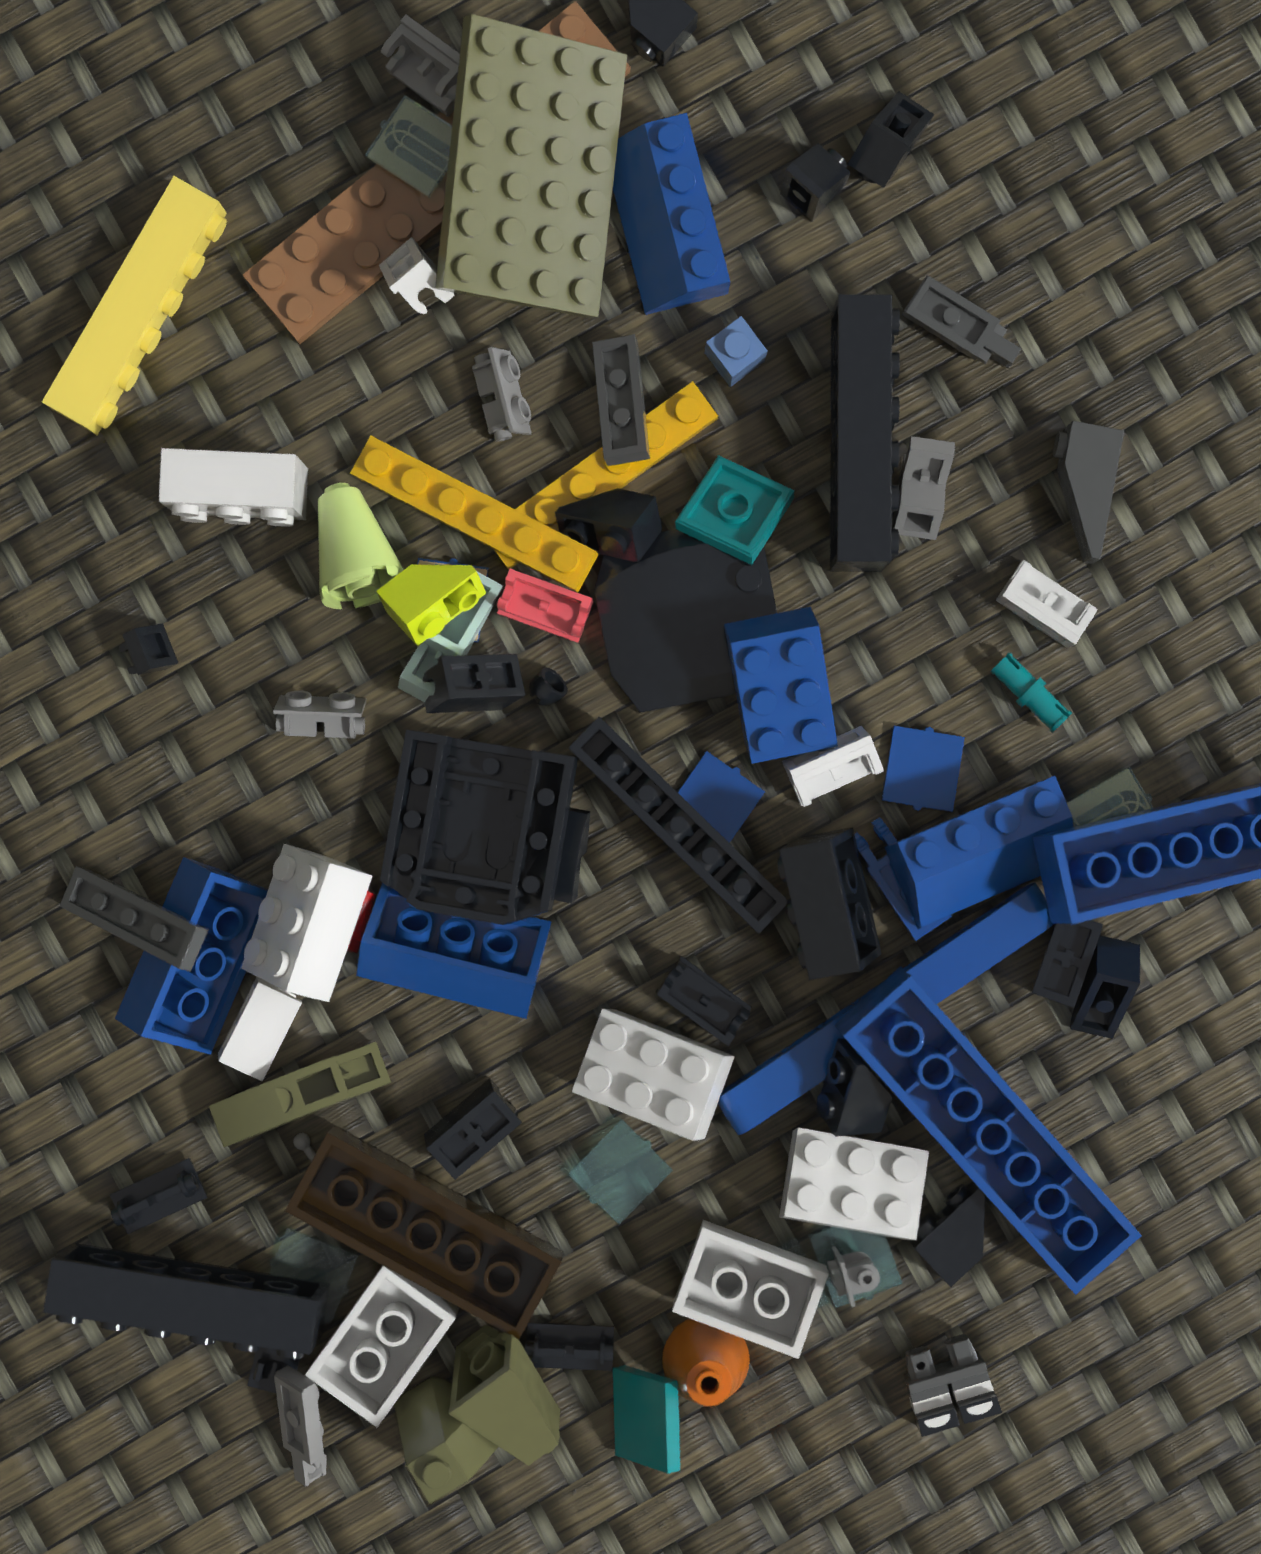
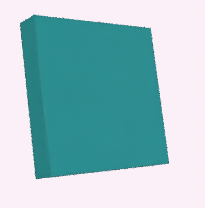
M718 455L676 519V530L752 565L794 500V490Z
M626 1365L613 1367L615 1456L667 1474L680 1471L678 1381Z

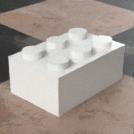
M161 449L159 502L170 509L172 515L181 516V521L205 523L207 522V516H217L224 518L225 523L248 525L250 524V518H261L267 520L268 525L291 527L294 526V520H306L308 468L296 454Z
M284 844L280 856L274 863L273 877L267 895L260 904L259 918L252 938L245 947L244 961L241 969L285 992L329 1002L372 875L325 855Z
M602 1009L572 1092L689 1140H701L706 1137L735 1056L619 1010Z
M796 1128L792 1132L779 1217L891 1238L916 1240L929 1151L848 1136L835 1137L831 1133Z
M703 1220L675 1296L672 1312L799 1359L829 1275L827 1266Z
M382 1265L313 1361L305 1376L375 1427H378L456 1319L460 1307Z

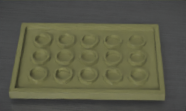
M474 14L464 17L435 289L586 318H597L599 316L627 54Z

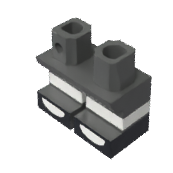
M966 1334L954 1336L944 1341L950 1361L934 1365L928 1346H921L905 1352L908 1373L904 1374V1379L916 1426L922 1437L960 1426L947 1384L950 1385L957 1412L964 1424L1002 1413L985 1361L978 1352L976 1353Z

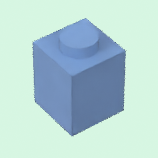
M741 316L706 342L704 353L729 387H731L764 363L768 351Z

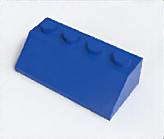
M687 113L644 123L618 138L613 193L645 315L727 295L731 281Z
M1052 776L884 848L918 928H921L1041 876L1032 837L1073 827V817L1056 777Z
M183 857L162 907L208 929L191 971L179 969L143 951L115 1019L141 1037L211 1055L246 971L241 969L244 961L245 947L252 938L259 918V907L266 897L268 889L221 869Z
M384 883L381 884L361 940L356 976L527 1018L551 921L530 917L507 925L417 910L393 888L386 886Z

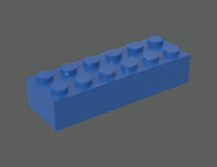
M1261 783L1033 836L1051 923L1075 924L1261 878Z

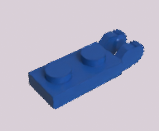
M880 817L871 822L874 832L886 846L897 842ZM855 833L859 855L868 866L865 869L914 941H917L952 917L949 915L918 928L888 855L886 854L877 860L864 837Z

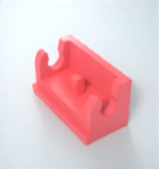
M509 568L505 579L504 592L502 597H499L497 603V614L579 643L593 604V599Z

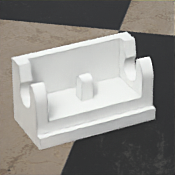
M412 237L379 264L394 294L399 292L411 307L419 313L427 314L424 303L418 300L420 290L425 288L432 289L434 295L444 303L455 296L453 292L435 289L437 266Z
M1025 560L1021 561L996 599L997 602L1066 648L1076 645L1098 610L1032 567Z
M862 726L837 736L838 747L798 754L782 761L801 806L812 804L811 800L871 773L877 775L884 772L871 735Z
M256 977L218 1052V1061L263 1081L302 1001L296 998L297 995L285 992Z

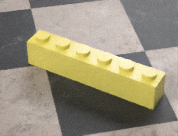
M173 176L42 403L95 435H98L102 428L106 429L111 425L118 411L116 406L118 399L124 390L127 392L134 386L140 372L137 368L145 353H152L161 338L160 327L167 315L172 317L179 309L183 300L181 291L189 278L195 279L200 273L205 262V257L203 256L211 241L216 242L220 238L226 227L227 220L225 216L227 213L219 201Z

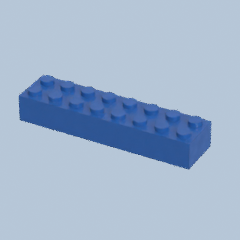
M901 966L834 1025L1075 1295L1142 1236L912 976Z

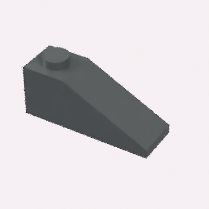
M1072 421L1064 428V432L1058 431L1053 448V457L1059 458L1057 474L1082 561L1086 564H1093L1101 559L1125 430Z

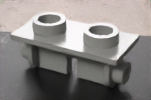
M490 347L488 348L489 353L474 357L475 365L472 366L480 397L495 394L496 398L495 401L482 405L488 432L490 435H494L496 442L511 439V433L531 435L532 432L529 425L531 411L527 401L521 394L518 382L520 379L519 365L514 356L511 355V351Z
M307 691L288 692L285 695H280L273 710V714H277L276 731L284 732L285 736L316 737L317 722H324L325 737L355 739L356 734L364 735L365 717L361 716L367 700L366 698H355L354 694L347 692L333 693L329 697L312 696Z
M833 1246L831 1248L834 1260L827 1261L833 1287L836 1288L838 1296L845 1295L850 1306L854 1307L856 1305L853 1295L875 1289L879 1284L880 1274L871 1258L865 1252L855 1251L840 1255L836 1246Z

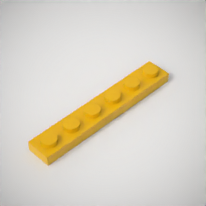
M692 381L646 415L650 459L607 466L602 446L515 510L559 532L555 511L559 507L613 489H622L716 421L718 415ZM494 550L508 570L519 563Z
M371 435L350 472L355 478L577 593L599 555L595 550Z

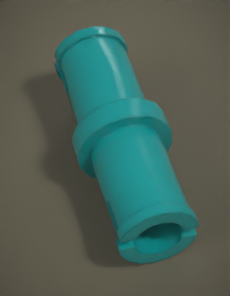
M1009 652L990 672L1018 697L1015 702L1021 708L1026 705L1053 733L1072 712L1067 710L1044 687L1046 682L1041 677L1037 680Z

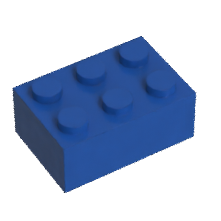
M811 607L724 624L744 743L751 764L838 747L820 628Z

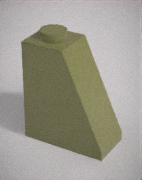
M484 1325L456 1346L449 1414L528 1466L544 1454L553 1451L558 1445L560 1438V1409L520 1341L508 1333H500L494 1328Z
M430 1376L402 1393L394 1404L406 1466L429 1504L468 1482L499 1447L449 1414L452 1383H449V1380Z

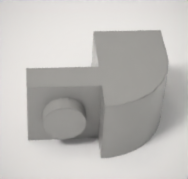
M911 436L907 454L903 456L899 475L898 512H894L893 529H898L899 535L936 540L944 514L945 488L954 458L955 442Z

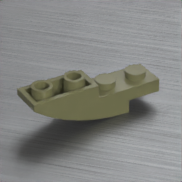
M376 1042L238 1093L210 1105L209 1108L223 1147H227L388 1085L391 1081Z

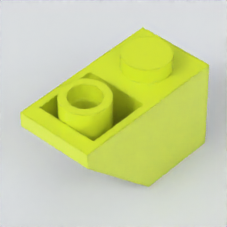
M410 565L376 591L387 614L417 646L428 638L438 635L447 623L463 611L473 608L479 599L486 594L480 577L472 565Z

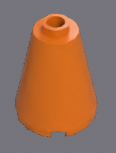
M688 1318L673 1329L666 1341L662 1355L663 1370L667 1378L678 1381V1394L704 1406H715L732 1396L743 1384L749 1369V1351L744 1338Z

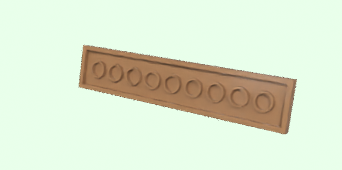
M576 1L539 30V32L618 52ZM626 63L625 76L630 73V65ZM454 111L449 117L439 112L434 118L452 129ZM421 128L413 134L414 137L449 159V146ZM409 137L403 142L404 146L441 170H445L441 176L442 173L406 149L402 147L397 149V157L437 182L429 196L377 163L243 274L246 281L299 344L304 342L384 275L379 264L412 237L420 246L442 228L448 161Z

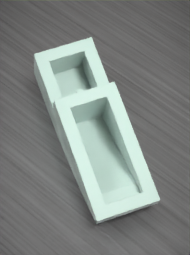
M477 572L486 594L479 599L473 608L463 611L447 623L438 635L428 638L417 647L400 675L398 688L425 702L429 695H433L435 683L423 682L425 672L438 663L437 659L441 656L468 654L503 585Z

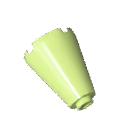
M336 483L328 486L324 490V494L318 498L319 592L321 601L326 607L332 609H342L340 602L353 601L355 608L379 603L381 600L376 591L404 569L361 491L356 487H350L348 483Z

